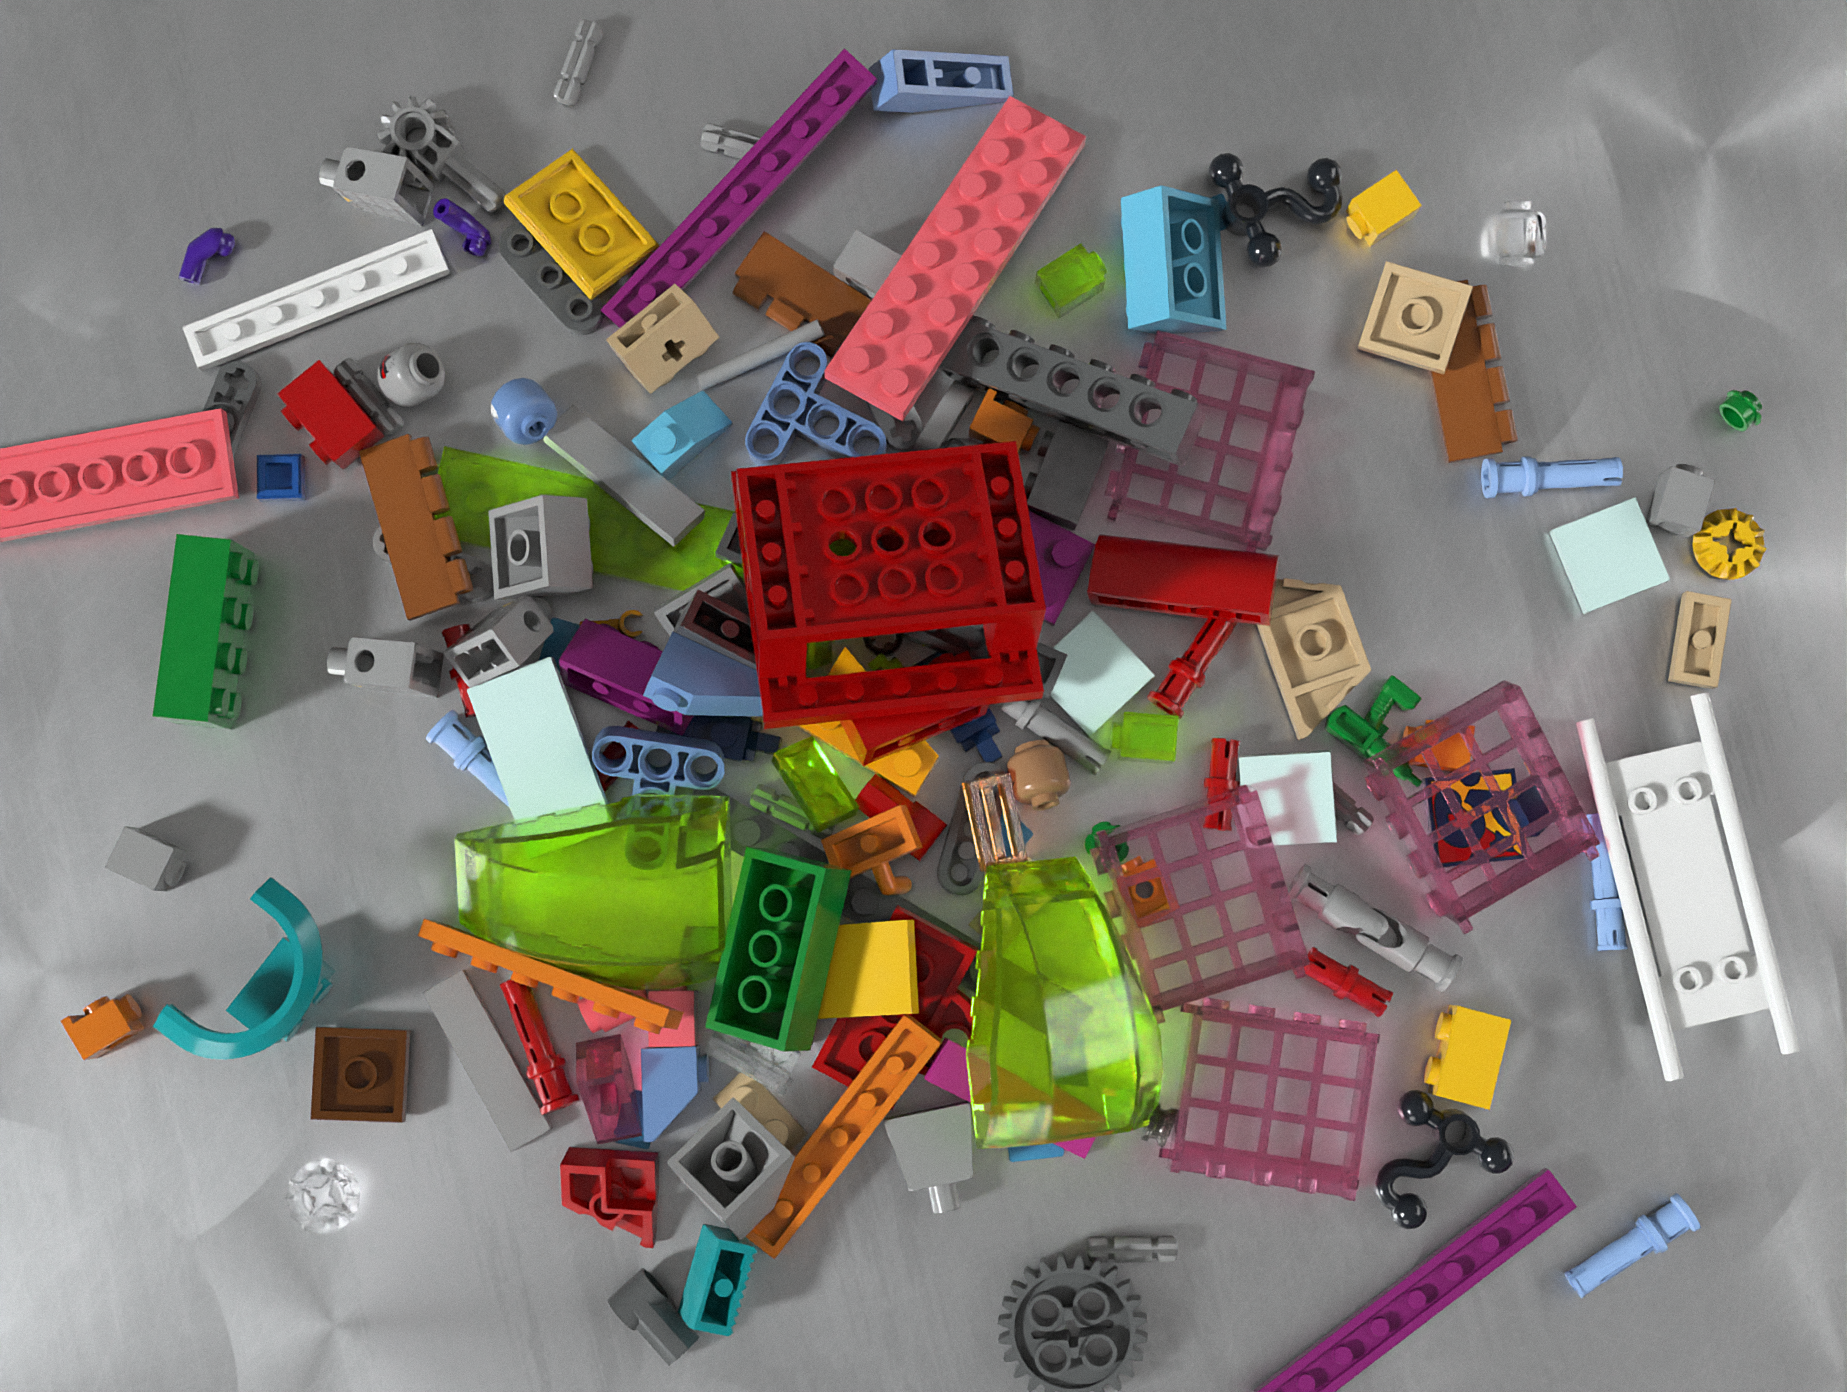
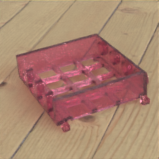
M1157 330L1153 343L1145 341L1138 367L1146 369L1144 377L1153 381L1156 384V389L1170 394L1172 389H1179L1197 398L1198 404L1227 411L1220 442L1198 436L1193 445L1217 452L1209 482L1178 475L1179 465L1171 462L1168 472L1137 464L1136 459L1139 450L1118 443L1115 453L1122 454L1123 459L1119 471H1110L1104 496L1112 498L1107 520L1115 522L1117 513L1121 512L1247 546L1246 551L1256 552V549L1266 551L1272 542L1273 536L1270 535L1274 516L1277 514L1281 504L1282 495L1280 493L1283 481L1292 461L1293 452L1291 450L1296 431L1300 427L1304 415V409L1302 408L1307 388L1314 379L1315 371ZM1165 352L1197 360L1189 391L1157 383ZM1206 363L1238 371L1230 401L1198 393ZM1247 374L1279 382L1271 412L1239 404ZM1149 411L1143 415L1141 423L1149 424L1146 423ZM1236 414L1268 422L1261 453L1229 445ZM1226 454L1258 463L1250 493L1218 485ZM1133 473L1165 481L1159 506L1127 497ZM1174 484L1206 492L1200 516L1168 508ZM1215 495L1247 503L1241 527L1209 519Z
M1505 680L1501 681L1363 761L1370 774L1364 778L1370 792L1377 801L1383 799L1390 812L1385 817L1390 830L1398 840L1404 839L1411 852L1406 855L1410 868L1417 878L1421 879L1424 877L1431 892L1426 894L1430 906L1439 918L1445 916L1456 923L1464 935L1473 930L1468 918L1582 852L1586 854L1589 861L1599 857L1595 846L1600 844L1521 687ZM1497 710L1511 738L1482 754L1468 726ZM1459 732L1473 760L1445 776L1431 747ZM1517 748L1530 775L1501 791L1488 763ZM1422 754L1435 782L1407 798L1393 769ZM1479 769L1493 797L1464 813L1450 785ZM1536 785L1549 813L1521 828L1507 801ZM1441 791L1455 819L1426 835L1412 807ZM1498 807L1512 834L1483 850L1470 822ZM1555 822L1562 837L1533 853L1526 838ZM1461 829L1474 856L1446 872L1432 844ZM1517 844L1525 859L1496 875L1489 860ZM1480 866L1487 881L1459 897L1451 882Z
M1244 784L1238 786L1235 790L1108 831L1102 830L1093 835L1097 847L1090 849L1091 858L1097 875L1106 874L1111 890L1103 893L1111 919L1119 917L1124 934L1117 936L1118 944L1124 961L1133 960L1138 976L1130 979L1138 1005L1146 1003L1154 1016L1156 1025L1165 1022L1164 1010L1292 969L1296 979L1306 977L1303 966L1310 965V961L1256 789ZM1231 809L1240 840L1208 850L1198 819ZM1189 822L1198 854L1166 864L1156 832ZM1147 835L1157 867L1124 877L1115 845ZM1243 850L1252 882L1220 891L1211 860ZM1202 863L1211 895L1179 905L1169 874ZM1160 877L1169 908L1137 919L1128 887ZM1256 891L1265 923L1233 933L1224 901ZM1215 905L1224 936L1192 946L1182 915ZM1173 918L1182 950L1150 960L1141 928ZM1269 933L1275 956L1243 965L1237 943ZM1227 946L1234 969L1202 979L1195 956ZM1186 959L1192 983L1160 993L1154 969Z
M1203 997L1202 1006L1181 1002L1180 1012L1190 1013L1170 1149L1159 1148L1158 1157L1168 1159L1166 1168L1170 1172L1180 1173V1170L1194 1172L1211 1178L1224 1179L1225 1177L1249 1181L1251 1184L1269 1187L1274 1185L1287 1187L1299 1192L1310 1194L1318 1192L1355 1201L1356 1190L1359 1186L1358 1176L1377 1043H1379L1380 1034L1366 1032L1367 1023L1339 1019V1026L1337 1028L1320 1025L1322 1017L1320 1015L1294 1011L1293 1020L1275 1018L1276 1008L1249 1004L1248 1012L1244 1013L1231 1011V1001ZM1202 1020L1231 1024L1227 1058L1197 1054ZM1241 1026L1274 1031L1269 1065L1236 1060ZM1284 1033L1317 1038L1312 1072L1279 1067ZM1327 1040L1360 1045L1355 1079L1322 1074ZM1196 1063L1225 1068L1220 1102L1191 1097ZM1235 1069L1268 1075L1263 1108L1230 1103ZM1278 1076L1311 1081L1306 1115L1273 1110ZM1321 1083L1354 1088L1349 1122L1316 1117ZM1189 1107L1219 1111L1214 1145L1185 1140ZM1228 1113L1262 1118L1257 1152L1224 1147ZM1272 1120L1305 1125L1300 1159L1267 1154ZM1315 1127L1348 1132L1343 1166L1310 1161Z

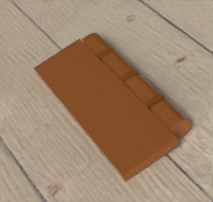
M765 231L736 270L735 276L740 280L732 294L758 311L768 298L773 300L765 315L789 331L803 326L805 322L810 323L818 319L825 336L811 343L820 346L825 354L831 358L835 356L872 301Z
M1468 279L1457 281L1469 285ZM1485 284L1473 286L1445 374L1430 371L1448 463L1500 454L1503 452V444L1518 441L1512 409L1497 412L1494 410V406L1509 403L1510 397L1504 367L1498 366L1486 369L1485 363L1502 358L1495 323L1477 326L1476 320L1493 316L1488 288Z
M406 434L359 451L407 620L411 621L460 604L458 595L471 592L473 585L465 559H456L450 562L447 557L449 558L461 553L462 548L453 517L447 516L437 520L435 518V515L449 511L450 507L441 476L434 474L423 477V474L438 468L429 437H420L413 440L410 434Z

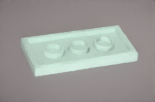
M547 657L467 689L529 860H535L617 827L554 657Z

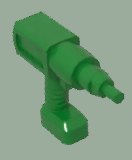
M1391 675L1382 685L1381 692L1364 719L1346 704L1337 708L1328 716L1324 729L1356 755H1362L1382 771L1386 768L1397 778L1404 781L1407 779L1417 788L1422 784L1423 781L1412 773L1413 770L1409 764L1397 755L1399 751L1382 738L1389 729L1383 724V721L1394 704L1401 710L1408 711L1415 709L1422 700L1418 694L1398 678Z

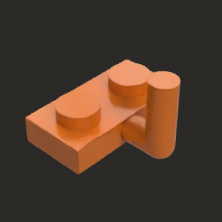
M906 805L894 807L821 840L829 864L852 870L850 879L872 870L882 894L887 896L906 894L911 890V880L906 876L894 877L889 865L890 861L923 848Z

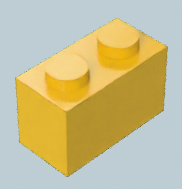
M1449 1005L1447 1013H1440L1436 1024L1435 1038L1440 1039L1436 1057L1430 1056L1426 1065L1424 1083L1429 1084L1427 1093L1490 1110L1511 1020L1457 1005Z

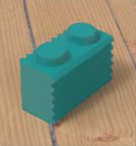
M709 1224L702 1225L677 1312L684 1319L686 1325H689V1328L724 1336H730L734 1333L731 1327L736 1325L734 1318L739 1315L736 1309L742 1306L739 1302L744 1297L741 1291L747 1288L744 1282L749 1280L747 1273L752 1270L749 1264L755 1261L752 1255L757 1253L755 1247L746 1237L740 1241L728 1228Z

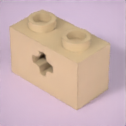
M674 284L607 338L606 341L633 377L651 394L659 387L669 383L674 375L693 359L702 356L709 346L720 337L695 302Z

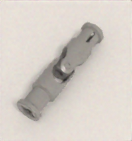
M1303 864L1286 891L1284 899L1289 902L1295 899L1317 912V918L1336 930L1356 935V939L1362 945L1373 950L1388 961L1407 972L1414 970L1436 983V989L1440 992H1444L1448 988L1462 965L1463 957L1458 954L1451 956L1429 943L1428 936L1383 910L1370 908L1368 903L1361 899L1359 895L1340 884L1331 885L1311 873V867L1307 864ZM1389 925L1397 935L1395 948L1385 947L1377 943L1380 937L1388 931Z

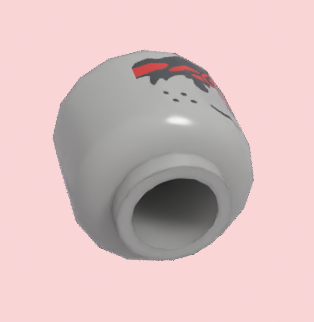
M407 343L382 359L378 366L377 378L382 392L391 402L401 407H414L440 392L445 381V371L439 356L429 346L421 343Z

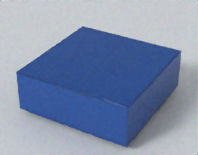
M302 454L257 455V500L260 502L305 501V456Z

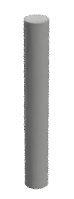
M816 319L697 374V379L705 391L790 352L799 343L812 342L823 337L825 333L819 320Z

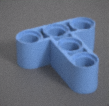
M802 342L791 349L745 437L746 448L751 460L758 466L781 464L789 453L796 437L838 458L863 456L855 451L854 446L858 439L869 436L879 443L878 450L872 455L887 454L886 436L879 426L819 395L827 381L824 370L828 366V362L823 349L815 343ZM811 357L819 361L820 367L813 375L805 376L796 371L797 364L804 358ZM791 396L796 398L800 404L798 409L791 415H783L775 410L779 399ZM826 416L834 417L839 422L836 432L831 435L819 434L815 430V424L820 418ZM764 435L774 436L779 441L778 447L774 452L764 455L755 450V443L760 437Z
M608 726L602 729L596 735L593 744L592 761L601 773L609 776L634 779L624 839V857L627 863L634 869L640 871L651 870L662 862L665 854L675 787L709 790L716 787L722 781L725 774L724 754L716 743L709 740L622 726ZM609 741H615L624 746L626 754L622 758L611 760L602 754L601 747ZM660 748L666 750L672 758L667 765L656 767L648 762L646 755L651 750ZM699 756H709L716 761L717 766L712 772L701 774L696 772L691 764ZM647 793H656L663 798L664 804L659 809L648 810L641 806L639 799ZM648 837L655 841L657 847L654 851L643 854L637 852L633 848L632 843L637 838Z

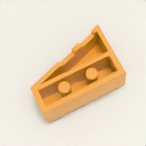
M844 647L827 676L867 671L849 650ZM840 721L799 725L803 731L862 765ZM924 740L863 767L916 798L938 762L939 756Z

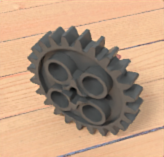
M1059 1252L1057 1266L1052 1267L1049 1261L1042 1257L1040 1259V1273L1037 1274L1028 1266L1024 1268L1023 1274L1027 1284L1017 1280L1012 1281L1010 1288L1017 1298L1004 1296L1002 1306L1012 1313L999 1315L997 1323L1010 1330L999 1334L998 1343L1012 1345L1004 1353V1362L1018 1360L1019 1364L1016 1366L1013 1376L1016 1379L1028 1374L1030 1376L1027 1387L1029 1392L1036 1389L1040 1384L1045 1386L1044 1392H1105L1106 1384L1120 1391L1122 1389V1382L1119 1373L1133 1378L1135 1369L1128 1360H1143L1144 1352L1134 1344L1147 1342L1148 1338L1147 1332L1135 1327L1147 1322V1313L1133 1312L1142 1303L1141 1295L1127 1297L1126 1294L1132 1286V1280L1129 1278L1117 1283L1115 1281L1118 1273L1116 1265L1104 1273L1100 1271L1101 1257L1097 1256L1091 1266L1084 1265L1083 1253L1078 1252L1074 1264H1068L1064 1253ZM1089 1292L1096 1293L1103 1298L1105 1304L1100 1310L1089 1312L1080 1305V1297ZM1049 1299L1057 1305L1059 1312L1054 1317L1043 1318L1035 1312L1034 1304L1039 1300ZM1108 1319L1114 1323L1111 1327L1091 1326ZM1066 1321H1075L1076 1327L1080 1328L1079 1336L1071 1337L1070 1331L1065 1329ZM1034 1330L1054 1331L1044 1334L1042 1337H1034L1032 1335ZM1103 1339L1111 1345L1112 1351L1107 1356L1095 1357L1091 1355L1086 1346L1091 1340ZM1056 1345L1064 1350L1066 1358L1060 1363L1052 1364L1042 1357L1041 1351L1047 1346Z

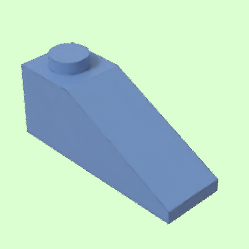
M893 49L868 68L878 81L871 89L874 111L914 113L1006 102L1009 96L1014 98L1008 56Z
M672 632L643 696L651 699L661 709L677 711L684 715L763 716L757 670L678 633Z

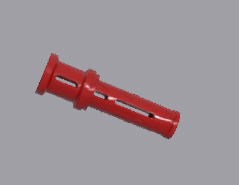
M1207 619L1181 658L1176 657L1175 660L1170 662L1168 665L1170 672L1156 691H1150L1147 699L1167 715L1180 720L1184 715L1182 708L1195 689L1204 686L1206 682L1204 673L1228 640L1238 622Z
M511 979L501 983L500 988L507 1000L510 1013L530 1064L526 1067L528 1070L526 1072L527 1077L534 1080L543 1104L540 1108L541 1115L558 1111L579 1102V1096L572 1093L563 1069L566 1066L565 1058H562L561 1054L556 1055L532 988Z

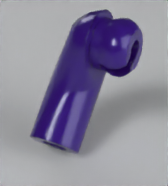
M442 198L435 204L433 209L434 217L466 237L462 244L464 251L476 257L483 256L486 253L487 245H491L490 232L469 212L451 200Z
M210 228L191 241L187 247L178 278L190 284L200 285L208 258L215 253L222 257L229 256L235 245L234 236L229 233H223L222 228Z

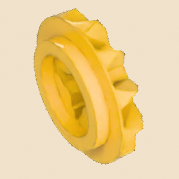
M1737 508L1716 510L1704 517L1701 531L1693 535L1692 544L1695 558L1699 565L1714 577L1725 580L1742 578L1760 566L1762 556L1767 549L1763 538L1765 530L1760 528L1754 521V515L1745 514L1738 511ZM1733 528L1734 540L1746 546L1734 550L1731 557H1729L1727 547L1713 540L1725 538Z

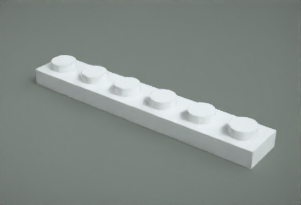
M430 229L182 328L197 367L201 371H205L449 275L451 272L436 234Z

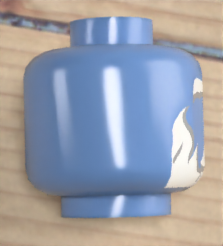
M513 379L503 384L491 401V414L494 421L505 436L516 444L528 445L544 439V436L554 427L557 421V410L554 402L545 390L532 379Z

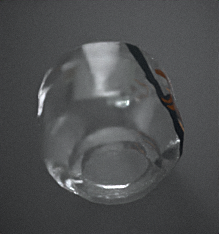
M1531 201L1504 202V210L1496 211L1489 216L1488 254L1493 258L1499 259V266L1534 265L1535 258H1539L1545 253L1546 215L1541 211L1531 210Z

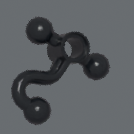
M1220 154L1210 163V179L1216 186L1224 188L1229 196V200L1222 213L1223 224L1234 235H1248L1250 240L1247 245L1248 258L1254 265L1259 267L1274 265L1278 262L1282 253L1280 240L1275 235L1266 232L1261 223L1269 209L1279 205L1286 206L1300 219L1311 224L1326 223L1336 217L1341 209L1343 196L1339 185L1342 179L1341 167L1332 159H1318L1308 169V184L1314 191L1323 193L1325 197L1323 205L1318 207L1310 204L1303 196L1290 188L1279 187L1264 192L1263 189L1256 185H1243L1241 182L1244 173L1243 164L1233 154ZM1238 203L1250 205L1255 212V217H1243L1237 212L1235 205Z
M1411 1090L1405 1093L1399 1100V1116L1408 1125L1422 1126L1425 1124L1432 1128V1135L1438 1145L1427 1160L1421 1161L1404 1158L1394 1159L1386 1163L1378 1172L1375 1181L1376 1194L1380 1202L1391 1211V1216L1399 1227L1415 1229L1425 1222L1428 1214L1427 1205L1419 1195L1414 1193L1399 1195L1394 1190V1182L1397 1178H1432L1443 1171L1453 1154L1466 1155L1470 1152L1478 1155V1161L1485 1171L1492 1174H1501L1512 1166L1514 1151L1511 1145L1502 1138L1485 1139L1480 1136V1129L1476 1121L1463 1111L1446 1109L1440 1112L1434 1109V1103L1427 1093L1420 1090ZM1454 1121H1464L1466 1125L1465 1137L1457 1143L1447 1142L1445 1138L1447 1126Z

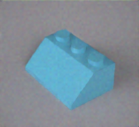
M1163 185L1122 197L1121 227L1123 231L1128 329L1157 335L1227 330L1219 201Z

